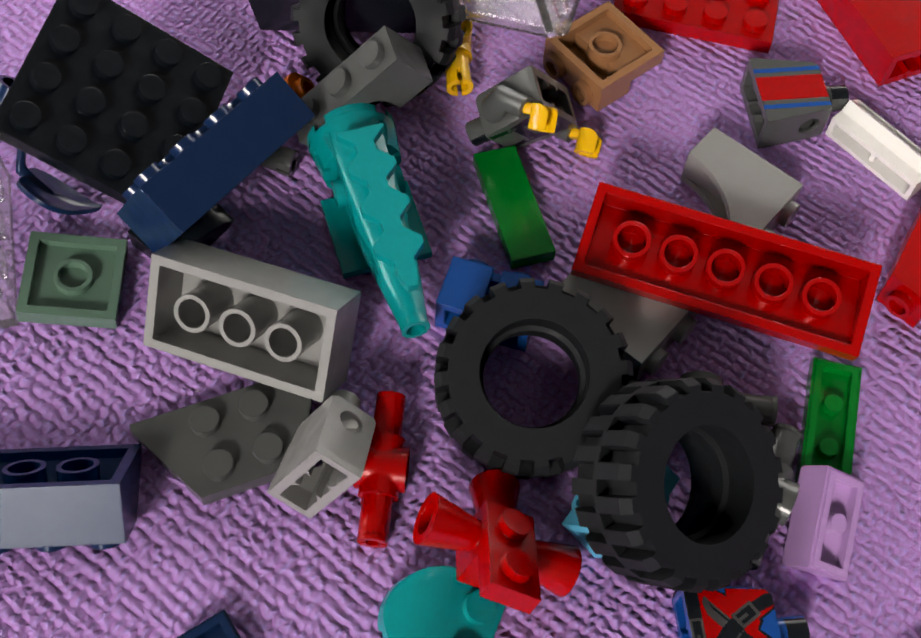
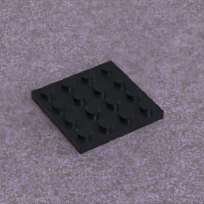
M56 0L0 105V140L125 204L127 200L122 194L134 183V179L155 161L159 163L164 159L174 145L190 132L194 134L204 125L203 122L218 109L234 72L112 0Z

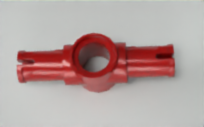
M379 391L377 393L374 411L376 425L361 479L353 484V487L358 489V497L361 498L357 543L367 547H387L393 503L399 500V493L405 494L407 487L410 447H405L406 440L401 437L406 397L404 394L396 391Z

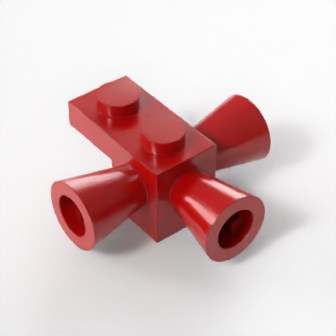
M491 469L477 474L471 480L469 493L476 511L474 516L437 492L429 494L418 512L413 530V541L416 545L456 550V580L479 588L480 597L530 614L541 602L540 585L558 597L566 596L574 587L582 564L580 548L576 545L535 539L533 517L523 514L516 509L520 483L514 475L501 472L499 469Z

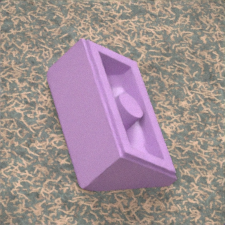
M804 465L799 473L798 483L800 488L791 513L782 564L797 570L846 582L865 481L829 465Z

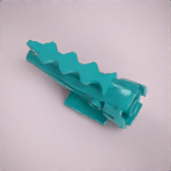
M353 103L338 107L323 116L325 124L319 127L317 131H315L313 125L307 135V146L310 156L314 160L327 187L333 191V198L320 201L343 279L372 272L400 327L402 336L405 338L419 337L429 331L430 323L427 317L418 260L432 257V250L408 182L404 181L403 173L399 166L401 154L395 122H393L394 119L388 111L385 110V114L377 112L375 105L369 103Z

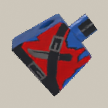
M726 586L716 591L704 590L701 593L678 590L672 599L679 638H810L809 627L804 616L777 618L772 595L766 589Z

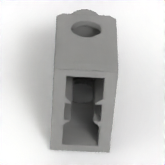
M347 390L335 391L300 424L267 491L269 495L311 519L361 479L376 422L372 416L359 409L361 402L357 395ZM322 460L320 466L314 467L318 461Z

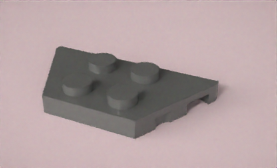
M257 383L130 424L129 427L134 439L139 444H143L159 459L164 468L174 477H178L186 485L187 489L203 505L272 482L297 428L312 414L313 400Z

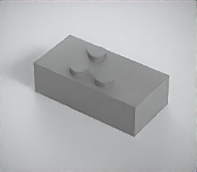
M182 238L151 254L143 345L323 403L347 381L361 291Z

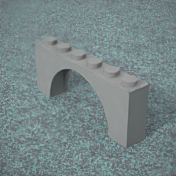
M715 127L688 154L680 180L690 186L701 197L714 216L776 234L773 230L779 224L786 227L800 209L801 205L795 201L803 186L802 183ZM571 273L562 281L564 283L562 291L575 296L580 289L592 297L588 304L598 312L604 307L614 318L610 323V327L615 334L622 332L628 344L623 353L625 360L632 361L634 376L631 378L632 380H639L646 372L653 376L661 368L669 355L666 349L674 341L682 344L697 324L694 318L698 313L571 275Z

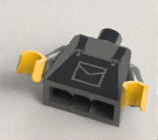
M532 65L479 94L476 99V105L480 117L467 122L465 126L467 136L475 146L492 140L505 147L515 145L516 149L555 136L567 143L573 139L577 140L574 149L576 154L588 158H598L602 144L601 138L593 129L586 127L578 129L567 87Z

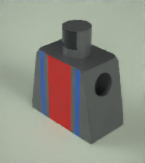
M749 58L739 86L757 148H766L818 136L822 133L831 112L842 110L849 101L848 89L845 85L825 86L819 65L807 61Z

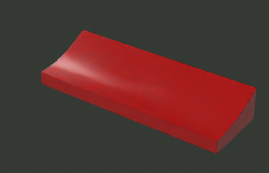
M599 182L571 269V275L854 361L859 357L882 265Z

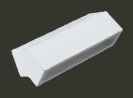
M849 100L842 111L832 117L825 134L907 201L921 190V148L861 100Z

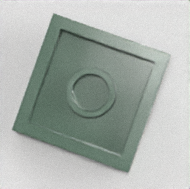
M31 231L15 310L17 321L117 329L128 255V241L126 239Z

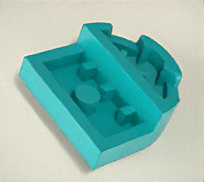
M433 566L406 576L389 589L379 609L377 626L378 631H382L383 638H494L506 606L480 597L479 588L457 581L456 567Z

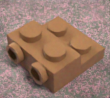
M607 1L546 37L543 66L548 76L554 80L562 78L570 86L571 94L579 105L585 106L589 104L598 112L629 93L631 81L660 64L665 50L612 3Z

